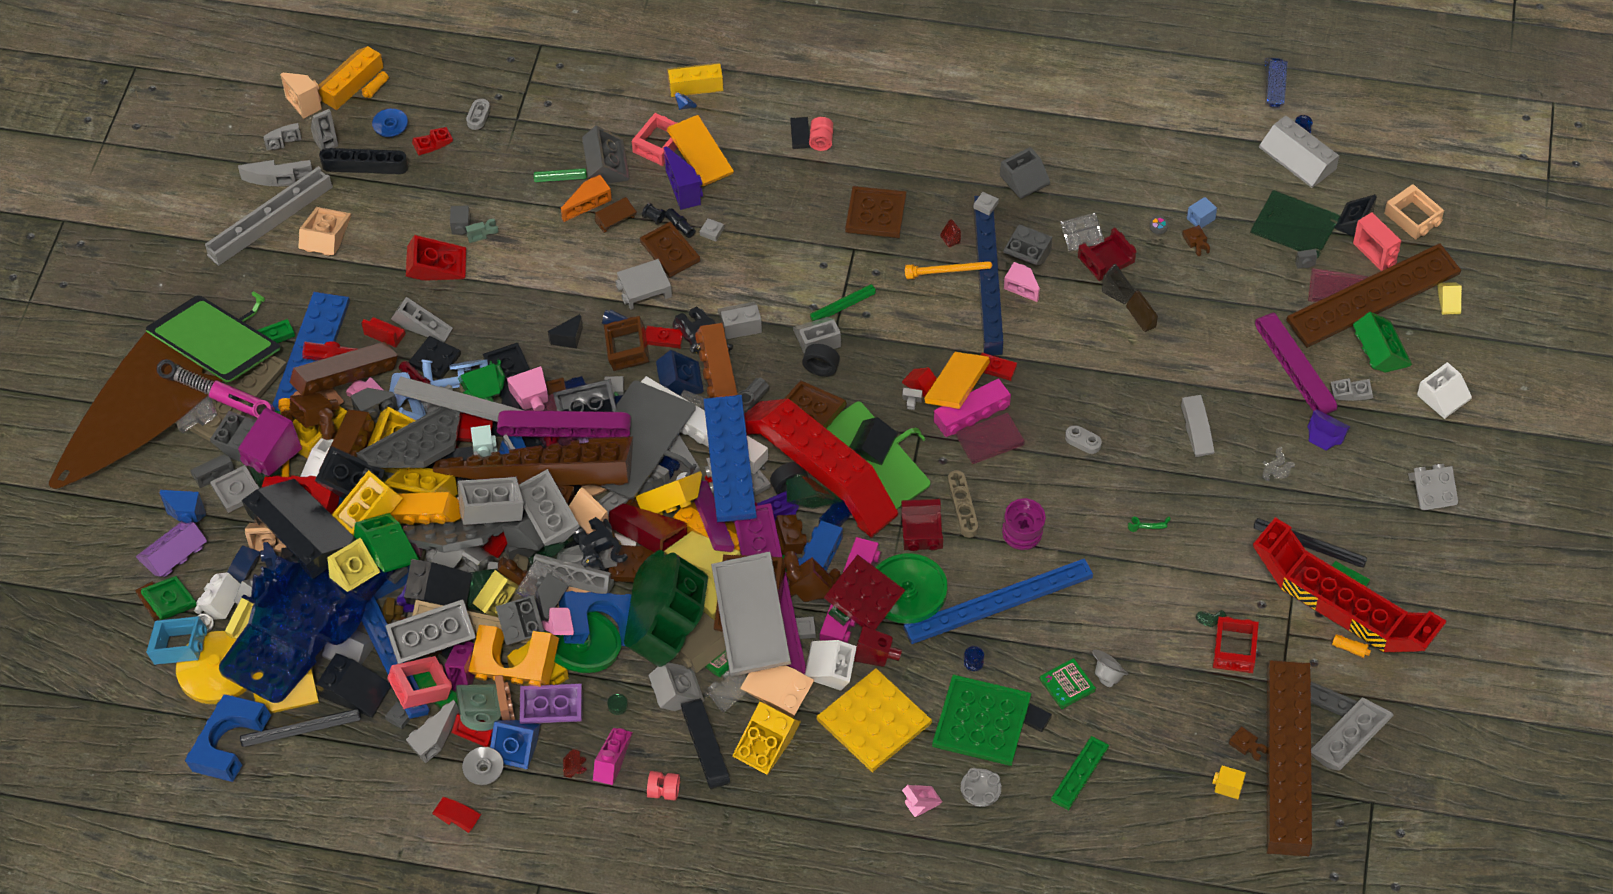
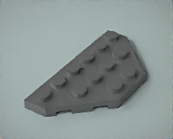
M441 406L357 452V458L366 461L368 465L379 468H425L455 451L461 418L460 411Z
M462 518L455 522H445V524L429 523L417 527L407 526L403 531L410 544H416L417 548L429 550L431 547H435L438 552L444 553L484 545L488 542V537L491 535L497 536L503 532L502 526L506 522L463 525Z

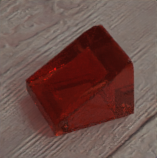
M950 219L942 230L940 237L948 247H952L960 243L961 230Z

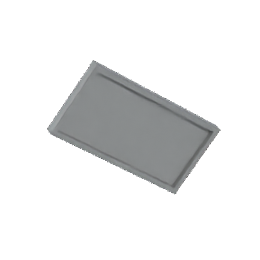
M765 552L711 564L731 677L791 664L771 553Z

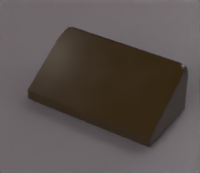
M1137 290L1127 303L1126 308L1142 330L1147 332L1156 328L1158 315L1142 293Z

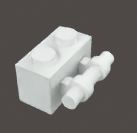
M229 573L215 574L211 578L210 583L206 584L205 592L198 598L194 611L197 614H201L204 611L213 620L226 619L235 603L234 599L241 584Z

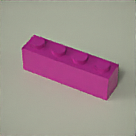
M998 378L970 392L960 409L942 406L934 410V423L945 437L957 434L960 430L973 426L976 422L989 418L1000 410H1005L1010 406L1011 394Z

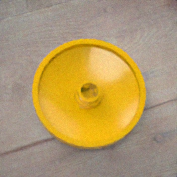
M225 631L209 632L204 638L203 650L200 652L199 659L177 662L176 676L181 689L191 699L205 704H217L224 694L239 697L251 686L249 670L258 668L257 657L252 646L229 637Z

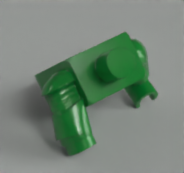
M497 360V365L492 364V361H490V364L460 375L458 380L465 390L463 394L494 402L493 398L499 396L500 391L503 389L505 374L501 368V361Z

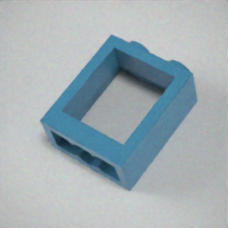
M199 616L155 621L146 653L154 665L198 660L200 652L203 650V641L207 635V627ZM191 634L188 646L166 648L169 636Z

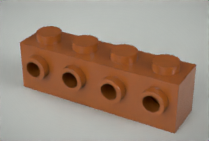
M723 323L700 326L695 336L697 344L700 343L699 357L705 367L703 369V376L708 382V398L737 395Z

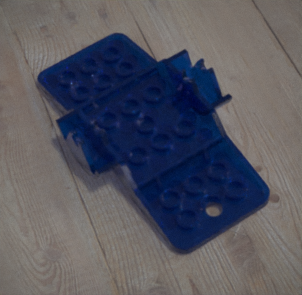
M277 556L274 571L261 566V574L259 576L253 575L251 597L242 596L244 600L254 605L252 606L248 624L220 662L219 671L221 675L272 703L283 701L314 666L316 655L327 643L340 645L353 635L363 618L366 604L395 570L384 573L378 567L380 573L347 592L329 577V568L312 579L301 568L299 561L289 562ZM257 672L263 673L262 678L258 680L252 678Z

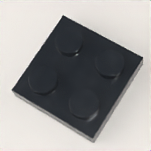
M429 336L409 360V363L416 370L423 372V362L421 360L433 361L431 363L432 377L438 380L446 375L450 369L449 365L457 361L461 351Z

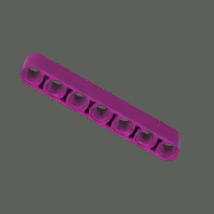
M1273 312L1257 318L1255 325L1258 332L1312 411L1314 412V410L1318 409L1325 414L1336 411L1337 403L1278 316Z
M505 410L498 414L497 432L502 436L507 434V436L627 437L630 435L631 416L625 412Z

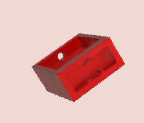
M1218 617L1213 668L1253 673L1259 622L1250 619L1240 620L1231 617ZM1222 630L1252 634L1250 655L1220 652Z

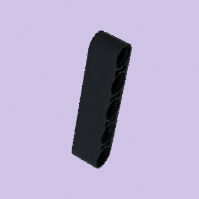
M325 148L319 153L322 168L327 172L404 174L408 171L406 154L400 150Z
M701 698L682 703L683 716L709 788L714 789L730 784L727 768Z

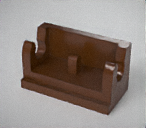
M624 197L595 212V223L605 233L609 227L628 217L634 218L637 211L627 197Z

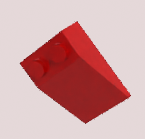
M418 235L413 236L407 246L406 277L423 281L465 279L466 247Z

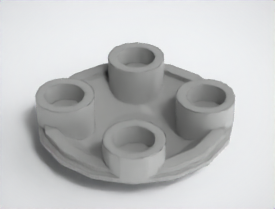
M971 768L961 781V793L964 799L974 806L985 807L992 805L1001 794L999 775L987 769Z

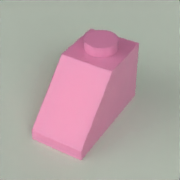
M1014 262L1004 278V289L1038 302L1040 288L1031 268Z

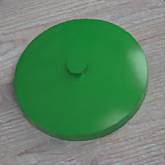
M912 553L898 554L885 559L875 567L905 589L904 593L885 616L886 619L904 624L917 623L934 616L944 605L948 593L947 578L942 568L930 558Z
M596 611L587 613L590 634L584 644L564 643L563 635H555L559 638L555 663L571 671L594 673L607 669L616 661L621 649L620 634L608 618Z

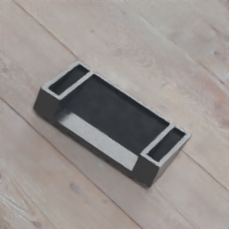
M295 479L256 489L241 500L247 514L258 525L263 523L297 557L301 568L312 579L328 569L327 557L357 540Z

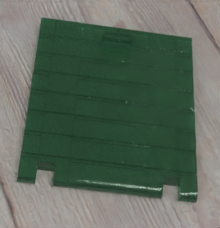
M1273 190L1250 233L1297 251L1323 250L1336 226V223L1332 222L1331 219L1338 221L1340 215ZM1316 250L1317 258H1319L1321 253Z

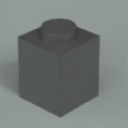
M451 206L450 226L452 235L467 234L465 226H469L471 223L469 206Z

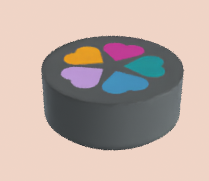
M1162 216L1153 217L1150 220L1149 228L1155 234H1163L1168 229V221Z

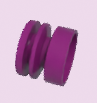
M1027 498L1017 499L1008 505L1002 527V535L1008 545L1019 550H1029L1038 545L1042 538L1046 520L1045 511L1042 506L1036 501Z

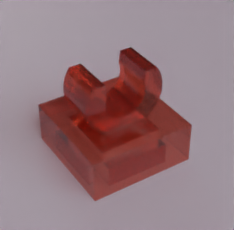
M572 749L563 758L564 777L572 778L576 773L583 774L587 770V768L580 766V764L586 761V758L580 757L579 750Z

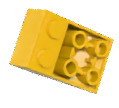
M759 702L732 757L768 775L791 742L801 721L766 703Z

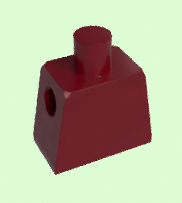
M863 626L856 645L854 662L884 667L887 658L899 661L902 649L891 647L892 636Z

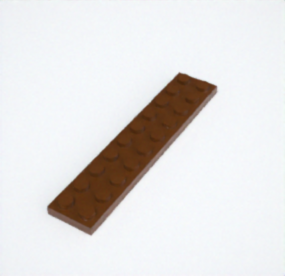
M1441 243L1288 315L1286 321L1306 348L1353 326L1355 322L1368 312L1381 313L1437 286L1438 283H1443L1459 275L1461 269Z

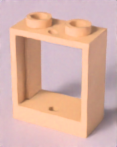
M1412 184L1387 201L1384 214L1416 240L1420 236H1425L1430 229L1438 227L1442 223L1444 210ZM1410 203H1414L1430 218L1417 225L1401 210Z

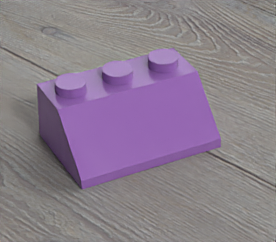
M181 521L140 552L136 558L155 576L165 577L173 571L172 568L176 564L184 563L188 559L187 556L192 552L200 551L207 540L194 522L185 523Z
M581 684L541 685V687L520 686V724L582 721L583 691Z

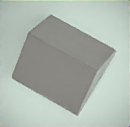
M342 624L329 630L322 656L331 661L335 653H338L362 665L374 648V645L369 635Z

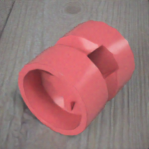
M817 117L811 121L809 138L811 148L818 151H825L831 148L833 139L832 120L826 117Z
M650 771L647 797L659 799L663 796L665 800L676 801L680 787V774L667 773L664 776L662 772Z

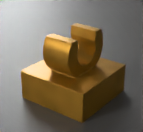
M387 597L382 607V614L387 624H390L392 619L399 620L403 614V606H394L395 598Z

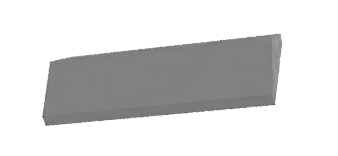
M548 469L519 484L524 502L523 507L545 546L566 541L580 527Z
M1362 697L1311 749V756L1327 769L1341 770L1394 716L1393 713Z

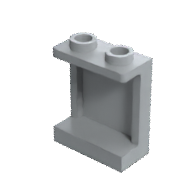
M659 259L617 272L618 280H615L618 291H622V300L624 304H628L630 310L634 309V302L659 294H663L665 299L672 297L670 282Z

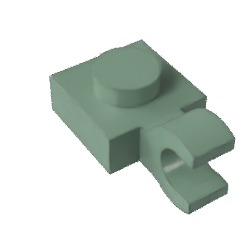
M489 219L485 225L483 222L465 226L469 243L486 239L488 234L498 233V226H494L496 225L495 219Z

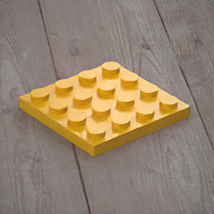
M877 668L817 715V721L872 773L932 724V719Z

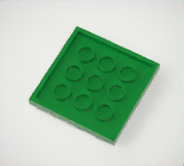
M953 675L932 747L1012 766L1032 693Z

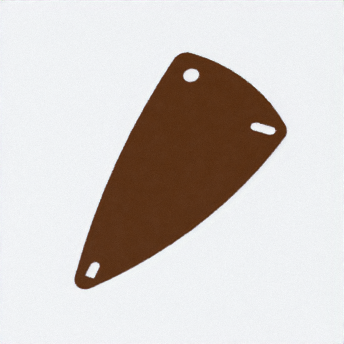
M145 332L114 371L83 417L49 480V486L53 489L61 488L112 464L159 435L208 396V394L186 386V384L183 385L180 381L166 380L159 376L157 365L160 361L165 359L171 360L186 371L188 370L192 374L195 373V375L198 374V377L201 375V378L210 379V382L213 381V383L216 380L220 382L223 380L217 376L202 373L203 367ZM168 365L165 368L164 372L166 375L171 373L172 366ZM63 471H69L64 481L58 480Z

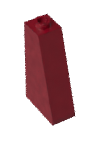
M624 503L609 511V523L612 529L653 552L658 550L665 551L687 535V523Z

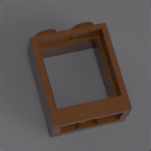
M640 316L604 325L608 361L613 371L650 362L645 325ZM639 332L640 347L616 353L615 337Z

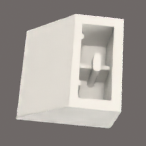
M1448 362L1422 380L1417 396L1444 419L1472 399L1461 373Z
M839 640L812 641L805 675L816 683L841 691L850 682L857 646Z

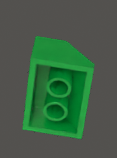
M1368 312L1353 324L1356 330L1355 335L1361 340L1363 344L1362 349L1369 356V363L1373 369L1386 373L1412 365L1391 321L1373 312Z

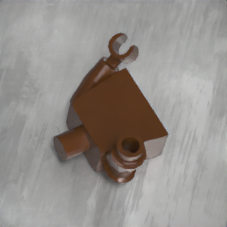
M321 393L290 396V410L282 411L281 415L292 422L294 418L297 419L305 428L320 424L322 439H333L336 431L332 421L334 416L332 411L339 409L338 401L336 399L328 400Z
M794 551L785 553L783 561L787 570L786 577L789 579L791 597L798 595L803 602L824 599L825 595L841 576L840 571L836 568L832 569L828 574L813 557L799 565L798 557Z

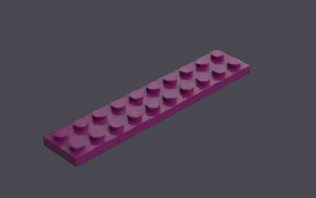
M771 503L755 506L756 518L734 521L741 555L751 556L770 552L772 557H782ZM785 572L781 611L791 664L786 666L805 675L806 666Z

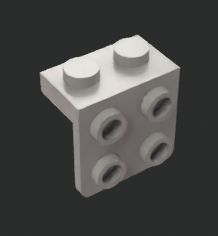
M1444 464L1432 465V470L1420 467L1414 468L1413 473H1408L1409 481L1415 480L1421 510L1458 504L1452 466L1445 467Z

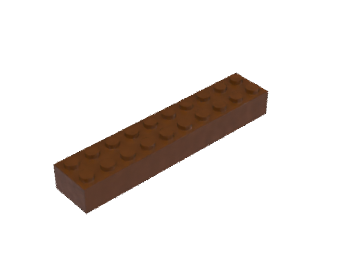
M1269 660L1267 670V854L1309 857L1312 847L1310 663Z

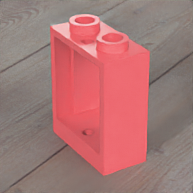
M654 113L633 138V153L663 166L665 164L663 147L667 146L675 152L677 149L676 144L670 138L660 148L647 142L646 139L656 127L667 132V127L676 124V122Z
M1370 213L1358 220L1353 244L1383 271L1397 263L1401 240L1377 216Z
M436 656L392 665L388 675V680L403 709L446 700L452 689V683L446 677L443 666L438 662ZM430 672L437 686L413 691L406 676Z

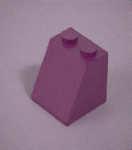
M267 407L262 411L238 448L241 455L240 460L244 465H249L257 472H262L267 476L271 475L302 449L292 421Z

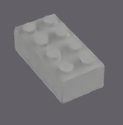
M463 599L385 625L397 664L476 638Z

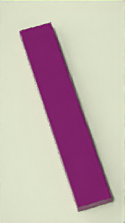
M701 481L698 498L693 500L714 551L733 552L734 544L725 522H717L715 499L707 481Z

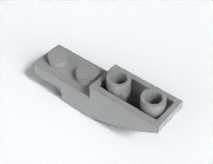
M274 160L238 165L241 180L264 186H290L296 182V179H301L313 170L310 160L275 165Z

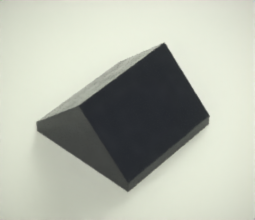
M1374 194L1347 202L1335 229L1355 237L1358 220L1370 213H1374L1377 196Z
M878 417L863 420L849 447L865 460L882 465L898 433Z

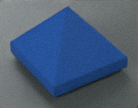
M681 93L675 94L679 110L696 108V103L688 96Z

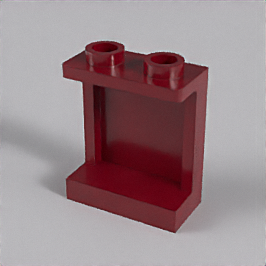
M1113 228L1109 237L1090 247L1086 243L1079 245L1078 258L1097 280L1101 281L1135 263L1136 248L1125 239L1122 232Z
M940 499L902 500L901 516L904 550L943 549Z

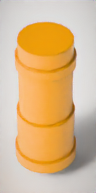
M384 71L378 73L372 81L362 88V95L365 98H372L389 79L387 73Z
M1338 634L1334 637L1332 645L1336 648L1349 651L1361 658H1364L1365 655L1369 656L1371 650L1368 649V644H1363Z

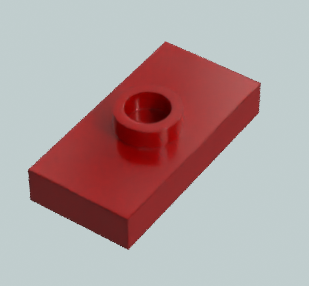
M647 326V345L681 349L683 334L680 329Z
M981 353L980 356H987L990 360L983 373L1009 381L1012 380L1017 368L1016 362Z

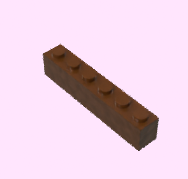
M381 342L294 367L290 383L302 396L313 394L394 370L398 355L386 342Z

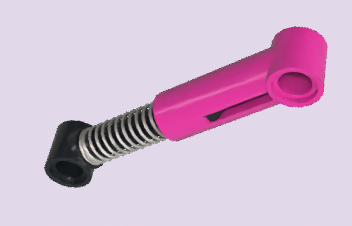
M162 360L157 365V373L162 378L180 381L183 385L186 384V386L208 394L211 399L256 418L260 416L259 410L262 406H267V408L275 412L273 405L269 402L218 380L213 383V381L210 382V379L201 378V375L198 377V374L195 375V373L192 374V372L186 371L171 360ZM168 365H171L172 371L166 375L164 370ZM240 398L254 405L253 407H250L241 402H238V399Z

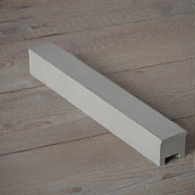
M318 166L205 244L207 256L218 266L333 188L330 176L328 174L325 175Z

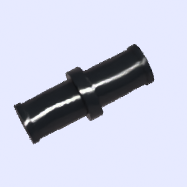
M669 208L665 212V217L673 223L677 230L685 234L687 238H691L695 234V228L687 222L684 216H680L673 208Z

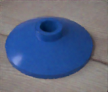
M391 108L378 112L372 121L374 131L385 137L401 134L408 125L405 113Z

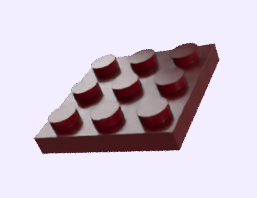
M857 554L825 595L824 599L861 627L865 626L876 630L905 589Z

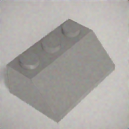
M516 477L458 481L459 509L463 525L522 521L524 502Z

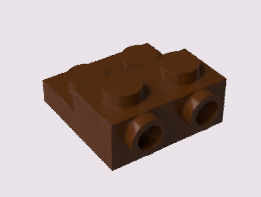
M796 514L777 515L775 525L782 555H785L788 551L802 554L807 538L806 534L801 533V519L797 520Z

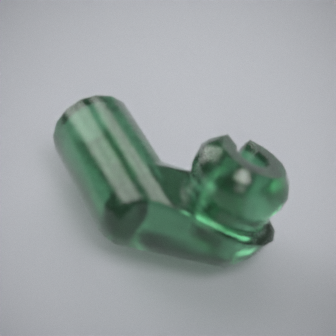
M1223 610L1214 615L1203 611L1196 614V620L1208 627L1217 625L1218 617H1227Z

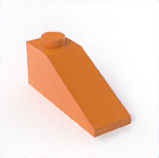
M601 175L585 181L561 207L563 222L612 201L611 189Z

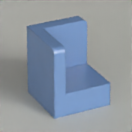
M1204 197L1188 207L1187 219L1194 226L1200 225L1203 228L1215 220L1217 207Z

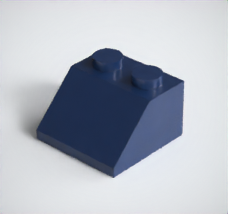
M673 350L668 351L656 361L660 385L679 396L701 394L704 392L698 361Z

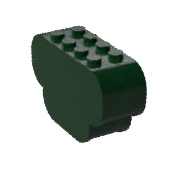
M658 550L650 555L641 564L634 578L624 645L657 667H662L670 662L679 653L686 636L697 626L702 617L708 582L707 573L701 571L674 552L666 554L664 551Z

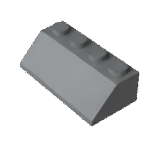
M1286 115L1272 126L1259 145L1261 150L1311 188L1337 169L1339 155Z

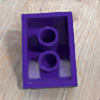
M667 146L663 147L665 171L680 210L701 205L700 197H703V192L700 187L702 185L700 175H697L695 169Z

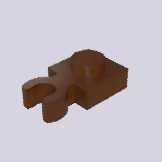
M1200 225L1183 230L1182 236L1190 248H1196L1195 253L1197 256H1201V249H1204L1207 254L1210 252L1207 237Z
M1242 726L1229 740V745L1244 755L1250 752L1256 761L1261 759V755L1257 751L1266 754L1268 749L1264 744H1257L1258 737Z

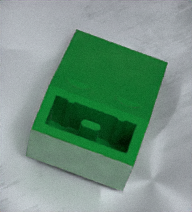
M390 513L355 522L354 537L362 539L375 564L384 573L409 566L411 559L419 560L400 523Z

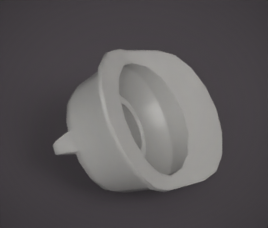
M1094 649L1092 651L1097 659L1095 675L1099 677L1102 684L1112 687L1124 675H1128V672L1112 656L1101 650Z

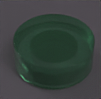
M614 694L607 701L608 710L612 714H623L628 708L627 698L622 694Z

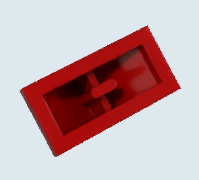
M929 367L913 369L902 383L910 389L922 390L923 397H925L937 378Z

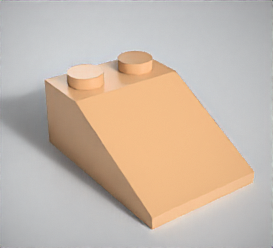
M316 207L299 229V249H304L307 252H320L324 255H334L341 245L351 213Z
M784 665L749 673L740 689L794 718L814 680Z

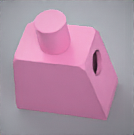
M541 366L507 378L509 391L522 409L533 408L534 411H543L545 409L543 403L548 402V393Z

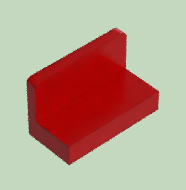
M374 317L370 321L363 319L361 322L364 335L381 342H386L395 348L406 335L404 329Z
M458 713L451 733L484 747L491 746L493 729L487 731L470 729L461 722Z

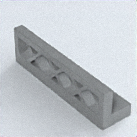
M539 554L534 556L532 576L535 578L545 577L547 573H550L570 587L599 594L609 593L613 588L614 579H610V572L590 567L584 568L582 565Z

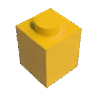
M1222 765L1220 772H1215L1212 784L1216 785L1215 793L1239 800L1246 772Z

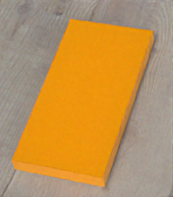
M699 115L667 127V132L686 162L695 169L697 175H700L702 187L733 174L734 170Z
M954 352L925 396V403L960 409L990 363L989 357Z

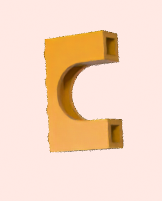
M479 625L468 672L475 675L476 679L486 681L487 678H493V681H495L494 676L503 675L504 682L509 680L517 685H523V682L536 687H541V684L549 685L559 642L558 637L552 633L533 631L529 651L523 662L513 668H504L500 658L504 640L502 630L494 626Z

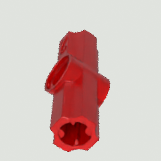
M304 341L302 357L319 361L357 349L341 347L339 343L329 341L325 344Z

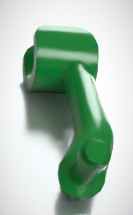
M1134 516L1131 519L1132 523H1128V529L1131 532H1136L1139 528L1165 529L1168 527L1167 524L1171 518L1166 517V520L1160 523H1142L1139 518Z

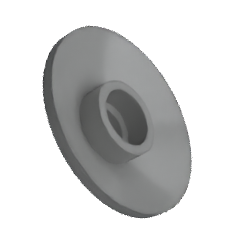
M479 747L470 751L464 758L462 765L465 777L477 785H487L494 782L500 777L504 767L500 753L490 747ZM487 767V770L481 771V768Z

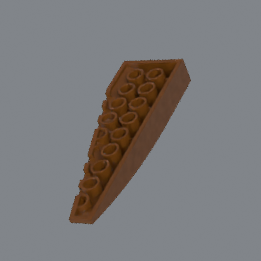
M633 436L589 438L586 443H579V440L570 441L571 444L561 446L559 443H554L546 448L539 445L511 449L508 454L501 455L497 451L491 452V455L487 457H481L480 454L472 455L464 461L463 457L440 459L435 462L433 472L475 480L516 477L518 484H521L548 469L556 485H623L628 483L630 478Z

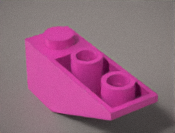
M613 728L595 759L593 781L613 785L620 772L632 732L621 728Z

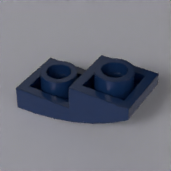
M263 542L264 550L260 551L261 561L266 563L270 577H274L276 584H282L284 579L277 555L268 542Z
M242 545L227 573L241 584L242 581L247 580L250 571L254 570L260 552Z

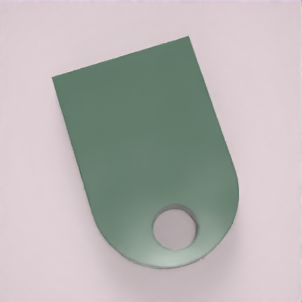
M496 684L456 685L461 722L466 727L477 731L493 729L494 721L501 720Z

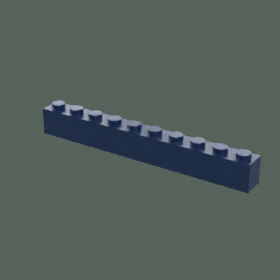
M974 196V203L979 196ZM974 209L977 262L989 261L992 263V268L978 270L983 350L985 354L1003 355V329L994 210L989 216Z

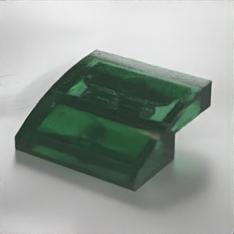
M572 535L564 542L546 545L545 548L529 557L530 565H533L535 554L547 557L556 555L574 541Z

